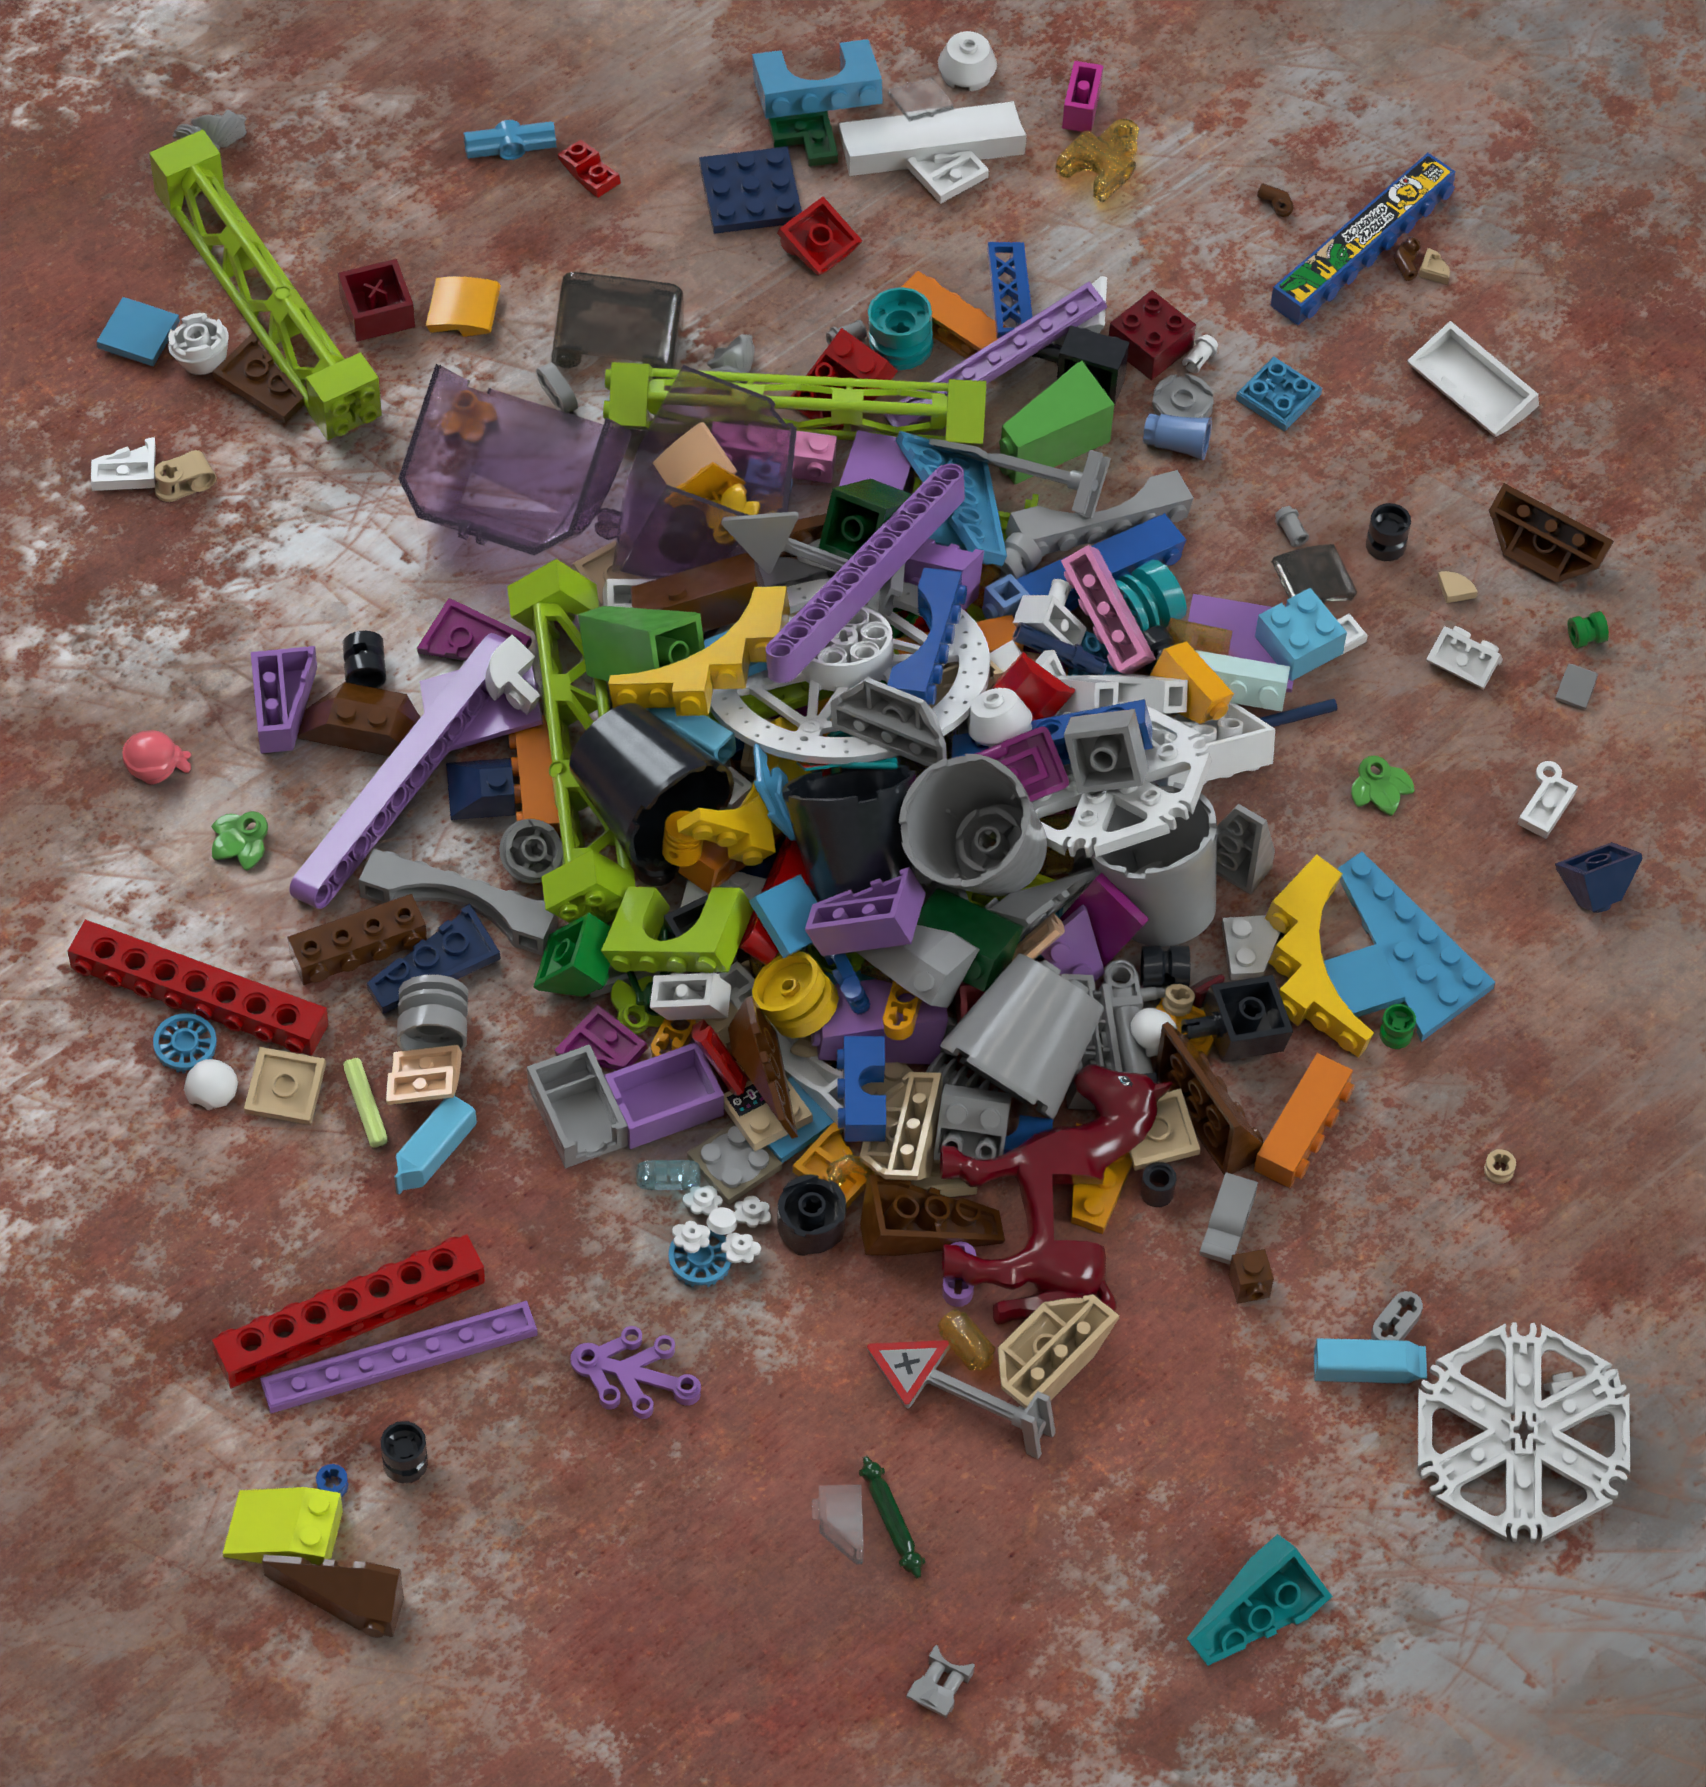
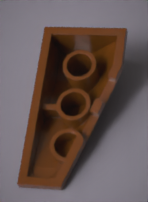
M869 1175L866 1181L860 1220L865 1255L901 1256L942 1251L943 1244L951 1245L955 1242H966L972 1247L1003 1244L1005 1237L1000 1212L965 1198L956 1200L941 1195V1190L933 1187L927 1190L912 1185L911 1180L884 1179L880 1175Z
M263 1556L264 1576L357 1630L363 1631L368 1636L381 1638L383 1635L393 1637L404 1601L401 1569L361 1561H354L353 1567H341L333 1559H324L320 1565H312L310 1561L303 1557Z

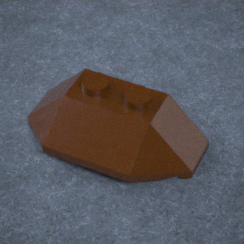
M1503 483L1489 509L1502 553L1556 583H1561L1599 569L1614 543L1612 539Z
M344 682L305 710L297 738L390 756L421 717L407 694Z

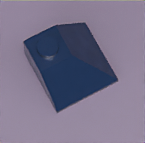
M511 758L446 763L451 820L516 815Z
M1611 842L1558 862L1555 866L1578 906L1591 910L1593 913H1600L1609 910L1611 904L1623 899L1643 858L1640 852Z

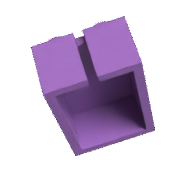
M696 1042L604 1075L627 1123L628 1146L630 1149L724 1116V1094L704 1053Z

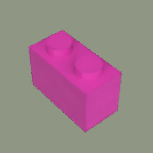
M1074 61L1064 103L1062 129L1086 133L1092 132L1101 92L1103 65Z

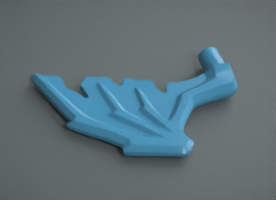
M755 744L753 752L756 781H754V786L769 811L767 815L769 819L790 840H796L782 794V788L788 783V777L778 766L771 769L770 775L767 766V754L758 744Z

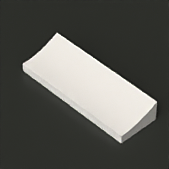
M1014 101L839 123V133L849 176L908 169L906 164L907 159L910 157H916L917 161L934 160V155L937 154L953 155L957 152L972 151L979 160L1025 154L1026 133L1020 123Z

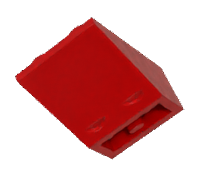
M841 328L806 376L892 380L898 370L888 360ZM818 385V386L842 388V389H845V390H846V387H847V386ZM853 387V389H884V388ZM795 390L790 397L832 399V394ZM864 396V400L874 401L879 396ZM798 410L810 420L831 417V411ZM844 423L821 428L824 430L840 431L844 428Z

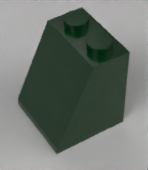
M871 478L832 488L819 549L849 560L912 494Z

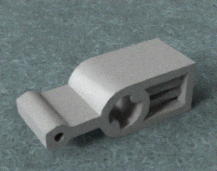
M1225 1173L1200 1249V1256L1230 1265L1231 1257L1236 1254L1256 1196L1258 1182Z

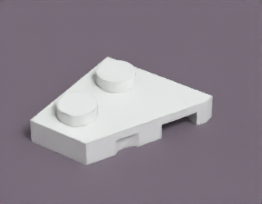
M155 438L145 439V446L130 451L127 446L111 455H104L91 461L92 491L155 488Z
M1266 915L1223 918L1222 930L1230 980H1243L1264 976L1268 967V961L1281 933L1274 929L1269 921L1264 919Z

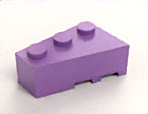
M910 867L899 870L901 876L882 882L879 878L871 881L870 888L853 894L852 890H848L812 904L805 931L821 956L911 944L926 893Z

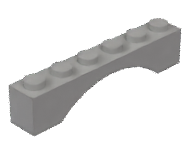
M1178 470L1150 477L1144 487L1134 497L1121 505L1095 512L1093 519L1080 516L1077 513L1035 506L1012 512L1005 533L1007 537L1014 532L1026 534L1036 542L1043 557L1046 554L1057 551H1068L1076 546L1088 543L1095 544L1164 513L1172 522H1179L1188 517L1194 498Z
M373 849L359 878L360 897L380 904L409 894L413 895L415 902L443 901L464 907L470 903L474 911L492 921L507 936L514 947L542 956L549 934L556 931L558 926V917L545 910L544 900H533L513 890L505 891L493 887L482 880L474 881L461 877L454 871L436 869L423 861L414 862L402 858L391 851L383 852Z

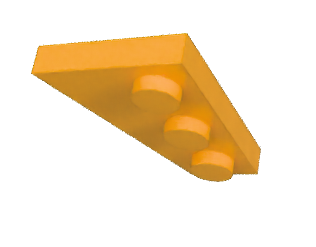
M1129 1152L1121 1155L1116 1161L1106 1167L1103 1184H1073L1071 1223L1100 1234L1104 1233L1133 1165Z

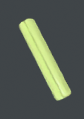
M359 1058L346 1060L343 1064L344 1071L370 1146L373 1148L384 1146L388 1142L387 1134L362 1062Z

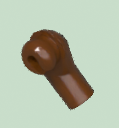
M1264 183L1261 184L1257 197L1270 201L1278 216H1289L1294 208L1289 193Z
M1409 237L1405 242H1402L1394 254V262L1406 281L1413 280L1418 275L1412 262L1417 256V251L1420 250L1421 244L1414 237Z

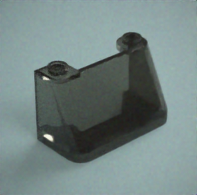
M583 272L566 273L563 276L560 288L551 362L555 366L569 369L581 363L583 354L641 361L642 364H649L652 368L675 369L684 324L683 291L675 284ZM653 377V379H673L671 377Z

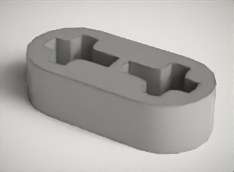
M552 362L536 369L541 387L560 414L564 415L578 409V402L573 390Z
M1404 1291L1398 1293L1376 1319L1372 1328L1371 1339L1403 1341L1421 1317L1423 1309L1421 1298L1413 1292ZM1411 1305L1413 1307L1412 1311L1408 1310L1401 1318L1399 1316L1401 1306ZM1393 1324L1395 1326L1393 1335H1388L1386 1338L1381 1335L1382 1331H1387Z

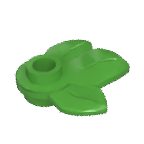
M1375 755L1366 757L1360 763L1358 768L1359 777L1352 784L1351 788L1352 798L1357 807L1364 806L1372 801L1378 809L1389 816H1392L1397 810L1400 794L1408 795L1414 792L1412 779L1403 769L1391 767L1385 759ZM1371 766L1377 767L1380 770V774H1373L1370 769Z
M250 811L241 816L233 813L225 814L212 824L213 830L219 834L212 845V857L214 860L238 856L242 867L246 871L258 863L265 851L263 839L268 831V822L261 813ZM250 823H256L252 830H246Z

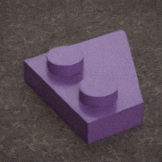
M1082 904L1062 922L1065 929L1064 934L1044 950L1041 955L1049 963L1061 970L1060 974L1093 975L1095 982L1105 971L1087 908Z

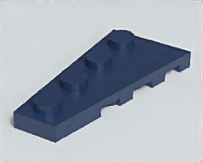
M469 903L461 909V914L452 921L448 919L440 925L434 935L426 941L422 939L413 946V951L403 959H396L367 982V990L381 1013L385 1014L398 1007L399 988L403 982L410 978L421 975H443L457 980L500 960V951Z

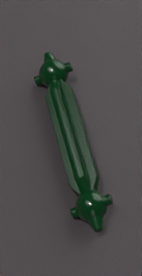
M864 1456L863 1467L859 1470V1475L867 1482H870L869 1490L895 1549L903 1556L899 1560V1565L903 1566L907 1572H911L916 1578H920L922 1564H925V1558L921 1557L919 1553L914 1552L915 1543L887 1482L881 1478L885 1473V1469L881 1468L878 1463L873 1462L868 1456Z

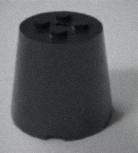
M636 703L617 706L594 721L576 743L569 762L570 772L629 858L640 867H645L648 863H653L656 867L670 863L662 854L665 821L669 815L677 811L692 812L697 808L719 811L721 806L728 807L734 788L733 775L722 762L646 708Z
M897 764L898 768L895 770L847 769L839 766V773L822 776V771L818 770L799 776L783 786L782 794L811 892L817 902L848 890H852L853 894L868 889L871 887V881L879 878L882 882L901 876L899 870L910 867L914 874V865L907 857L902 846L901 824L899 823L903 800L912 783L916 780L914 770L909 771L908 766Z

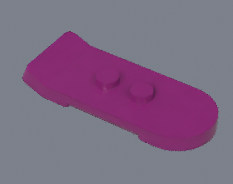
M1038 727L976 753L995 759L1010 769L1022 783L1031 802L1061 791L1069 785L1068 776L1051 734L1046 727Z

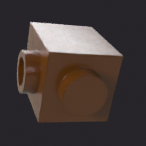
M1261 1249L1232 1255L1228 1275L1237 1304L1270 1298L1274 1277L1266 1250Z

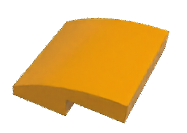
M475 277L436 278L426 327L430 333L458 329L463 337L491 333L501 287L500 283Z

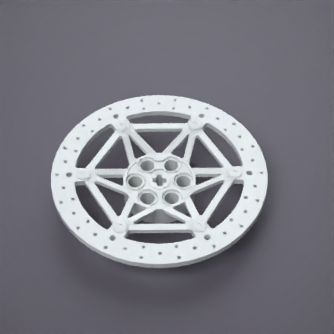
M831 578L787 587L790 614L800 611ZM903 582V593L901 597L894 595L893 608L897 607L920 616L918 613V586ZM879 590L867 602L868 605H864L795 679L787 683H776L769 679L768 670L749 676L746 688L713 689L710 711L722 726L734 732V736L752 747L758 744L764 752L790 760L816 764H848L852 762H872L899 756V754L855 736L822 737V735L840 731L833 728L832 721H830L831 701L868 677L876 681L885 680L888 683L892 667L912 655H896L893 652V648L915 653L921 647L893 639L890 624L921 645L926 641L928 635L894 612H892L891 616L879 613ZM962 608L959 624H954L955 636L953 644H947L949 645L947 663L959 662L957 677L945 697L932 708L937 715L943 736L967 719L970 715L973 700L986 691L990 677L988 643L978 624ZM735 623L720 627L714 636L728 631ZM803 681L808 682L810 685L807 716H802L766 690ZM822 689L834 691L832 697L817 716L819 691ZM749 694L755 696L798 727L797 731L781 728L761 718L742 701L740 696Z

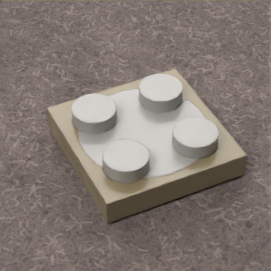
M734 1122L687 1153V1159L707 1182L717 1190V1193L728 1205H731L782 1170V1162L767 1146L754 1152Z

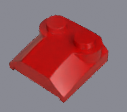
M824 196L780 227L777 232L782 248L791 255H797L817 276L826 273L849 256L863 241Z
M1024 652L988 689L1007 688L1013 690L1031 711L1032 721L1054 717L1075 692L1073 687L1070 688L1030 659Z

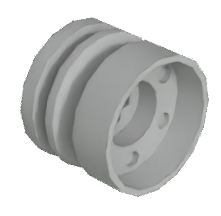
M421 975L403 982L399 988L398 1012L400 1016L397 1021V1045L403 1051L459 1045L461 1051H463L467 1045V987L462 982L443 975Z

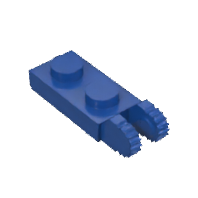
M846 954L824 956L829 966L834 963L836 964L837 969L833 970L832 973L852 1011L857 1013V1015H862V1013L868 1011L871 1005L870 1000Z

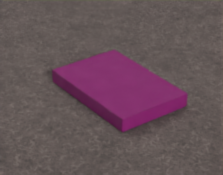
M1103 873L1094 879L1059 918L1063 922L1082 904L1087 908L1103 968L1149 920Z

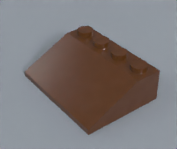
M1169 1022L1162 1024L1155 1068L1158 1081L1160 1083H1173L1168 1092L1178 1089L1182 1090L1195 1134L1224 1176L1226 1172L1233 1174L1255 1163L1257 1154L1263 1145V1138L1260 1132L1255 1127L1251 1128L1245 1119V1113L1238 1102L1232 1101L1222 1078L1216 1077L1211 1071L1206 1055L1202 1051H1197L1192 1042Z

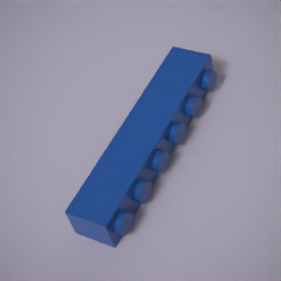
M1164 513L1096 543L1092 547L1099 549L1114 580H1118L1125 574L1132 575L1136 568L1152 559L1159 560L1167 566L1175 564L1182 556L1186 539ZM1063 559L1016 580L1030 595H1048L1052 586V580L1061 579L1067 581L1064 576L1066 570L1061 562ZM1075 588L1071 589L1065 603V607L1069 611L1079 606L1078 599L1080 597Z

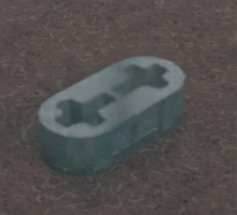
M690 1160L644 1161L636 1167L637 1186L645 1190H688L700 1185L701 1167L697 1162Z

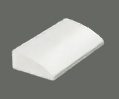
M1451 321L1407 360V364L1494 437L1511 429L1539 406L1538 393Z

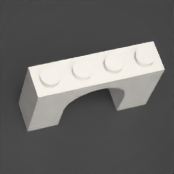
M1138 674L1055 676L1070 688L1073 687L1075 689L1074 694L1059 710L1062 712L1075 713L1145 699L1147 706L1161 713L1187 712L1188 680Z

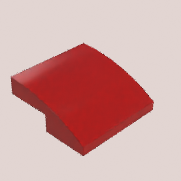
M704 1019L693 1024L691 1030L693 1039L727 1088L734 1095L742 1094L747 1083V1077L720 1038Z

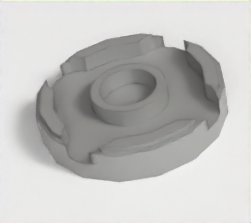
M1177 374L1164 378L1155 387L1152 406L1155 414L1159 416L1166 414L1180 417L1209 418L1212 414L1214 399L1210 386L1204 380L1194 375L1185 374V377H1177Z

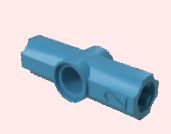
M505 120L498 123L495 129L464 132L466 157L469 159L500 155L503 159L515 160L522 157L525 151L555 148L554 123L550 121L520 125L515 120Z

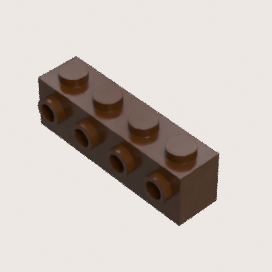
M412 894L288 936L287 939L291 959L302 984L306 985L312 982H322L329 976L343 971H353L360 965L374 960H384L391 954L403 950H413V946L422 939L427 940L425 921Z

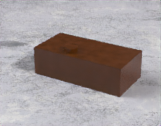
M746 552L632 586V608L700 613L702 631L705 632L737 622L750 602L754 587H765L758 563Z

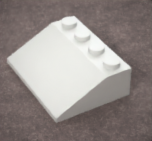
M1229 702L1228 711L1222 718L1218 720L1212 719L1201 724L1178 713H1163L1200 732L1204 737L1212 760L1205 783L1217 778H1229L1233 774L1244 771H1256L1260 767L1273 764L1275 728L1238 704ZM1152 725L1153 748L1171 743L1177 738L1176 735L1156 725ZM1190 770L1156 780L1155 783L1159 786H1173L1174 782L1185 784Z

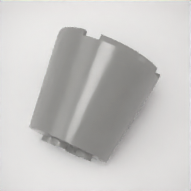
M965 754V756L948 760L946 758L928 767L917 777L903 800L899 816L903 849L911 863L922 874L937 883L985 896L1002 897L1020 891L1029 885L1038 875L1044 864L1047 852V838L1044 827L1020 780L1010 769L995 759L978 754ZM995 841L996 844L993 847L990 846L991 843Z
M1174 782L1173 786L1157 787L1168 793H1177L1184 788L1185 784ZM1202 793L1199 796L1194 813L1192 814L1188 811L1189 819L1187 820L1182 817H1176L1177 828L1175 830L1169 829V834L1096 857L1094 851V854L1090 857L1098 876L1103 873L1148 917L1149 920L1131 938L1138 943L1161 947L1184 943L1201 934L1210 925L1215 916L1217 821L1211 802ZM1116 805L1106 832H1114L1145 820Z
M1019 953L945 1037L939 1047L951 1056L953 1054L956 1056L958 1053L961 1054L960 1063L967 1065L972 1071L978 1072L984 1079H989L992 1084L1004 1092L1012 1093V1097L1026 1104L1028 1101L1033 1105L1037 1103L1038 1106L1035 1110L1053 1120L1104 1011V1006L1087 994L1090 990L1088 987L1075 979H1069L1068 981L1059 975L1061 970L1046 960L1039 963Z

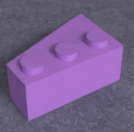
M928 538L905 562L903 582L918 586L924 568L962 572V585L967 586V596L965 604L960 605L965 610L978 598L984 550L965 551L961 550L959 545L951 543L948 547L935 544V540Z
M315 646L251 652L257 728L261 753L291 751L294 749L317 671Z

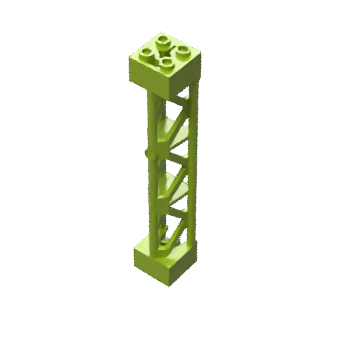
M204 129L150 152L155 193L171 216L177 220L281 372L287 375L303 395L309 415L327 441L334 437L345 435L350 430L365 423H371L376 418L382 416L379 377L361 352L344 359L224 188L220 152ZM200 189L226 225L221 234H207L204 229L195 200ZM184 195L194 227L181 210ZM213 245H224L222 267L211 253ZM253 267L257 269L273 292L267 300H253L251 298L244 271ZM235 276L239 292L229 278ZM259 312H270L269 334H267L257 319ZM302 333L320 359L315 367H300L298 365L290 341L291 337ZM282 343L286 359L275 344ZM305 380H306L307 390H306V388L304 387V382H305Z
M611 362V369H606L605 388L610 390V401L604 400L603 419H606L608 425L613 429L688 432L700 422H704L711 432L714 420L732 421L744 419L745 424L752 425V420L781 426V429L837 436V440H854L857 431H851V425L880 431L881 433H871L897 437L899 431L913 434L939 430L946 426V436H917L983 447L986 381L949 379V383L661 369L652 368L649 364ZM653 377H671L685 379H653ZM720 380L748 381V382H747L746 384H743V383H735V382L720 381ZM754 382H769V383H784V384H754ZM703 385L733 390L732 394L670 391L664 389L665 386ZM818 385L847 386V387H846V390H845V389H842V388H834V387H826V386H818ZM853 387L884 388V389H853ZM801 390L832 394V399L764 395V391ZM925 391H945L948 392V397L945 394ZM864 396H908L932 399V404L865 401ZM664 403L731 406V412L699 417L665 409ZM763 408L831 411V417L797 422L764 414ZM649 412L653 415L682 422L650 421ZM863 413L931 416V422L896 427L863 419ZM844 423V431L814 429Z
M555 559L507 586L511 618L534 631L537 637L542 676L541 692L544 717L548 725L552 758L549 775L552 777L563 849L562 866L541 876L545 910L568 923L587 913H591L604 923H608L615 919L627 888L636 887L634 871L630 865L629 856L570 772L569 762L573 750L570 746L568 725L578 720L587 730L594 722L589 714L598 710L599 717H601L610 710L607 682L594 678L596 696L570 685L586 672L585 659L583 658L580 663L564 674L557 642L560 634L554 625V621L560 623L584 657L581 633L575 627L573 621H575V615L599 607L597 584L558 559ZM589 806L605 827V832L585 848V841L580 828L579 811ZM608 844L616 846L618 864L599 852Z

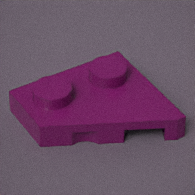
M597 1004L554 1051L556 1056L590 1044L600 1067L619 1070L633 1065L648 1049V1046L644 1040Z

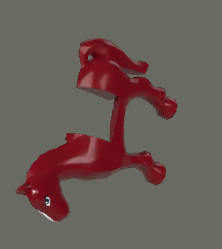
M1097 1064L1086 1065L1075 1076L1074 1083L1077 1091L1095 1106L1100 1115L1098 1119L1083 1125L1073 1127L1058 1126L1036 1133L1019 1147L992 1159L971 1158L962 1154L955 1147L941 1145V1179L959 1178L970 1187H980L989 1181L1001 1177H1015L1019 1182L1028 1229V1240L1024 1249L1016 1255L1003 1259H982L966 1253L958 1245L943 1244V1278H961L969 1286L988 1283L1010 1290L1020 1288L1027 1282L1034 1283L1038 1290L1037 1293L1028 1297L1004 1300L993 1304V1319L996 1324H1004L1016 1319H1027L1043 1302L1083 1298V1296L1096 1295L1097 1291L1099 1293V1300L1115 1312L1116 1301L1105 1281L1106 1254L1104 1246L1089 1241L1054 1240L1053 1184H1103L1106 1167L1116 1161L1121 1155L1131 1151L1145 1139L1156 1119L1157 1101L1170 1090L1173 1085L1172 1082L1157 1084L1144 1074L1114 1071Z

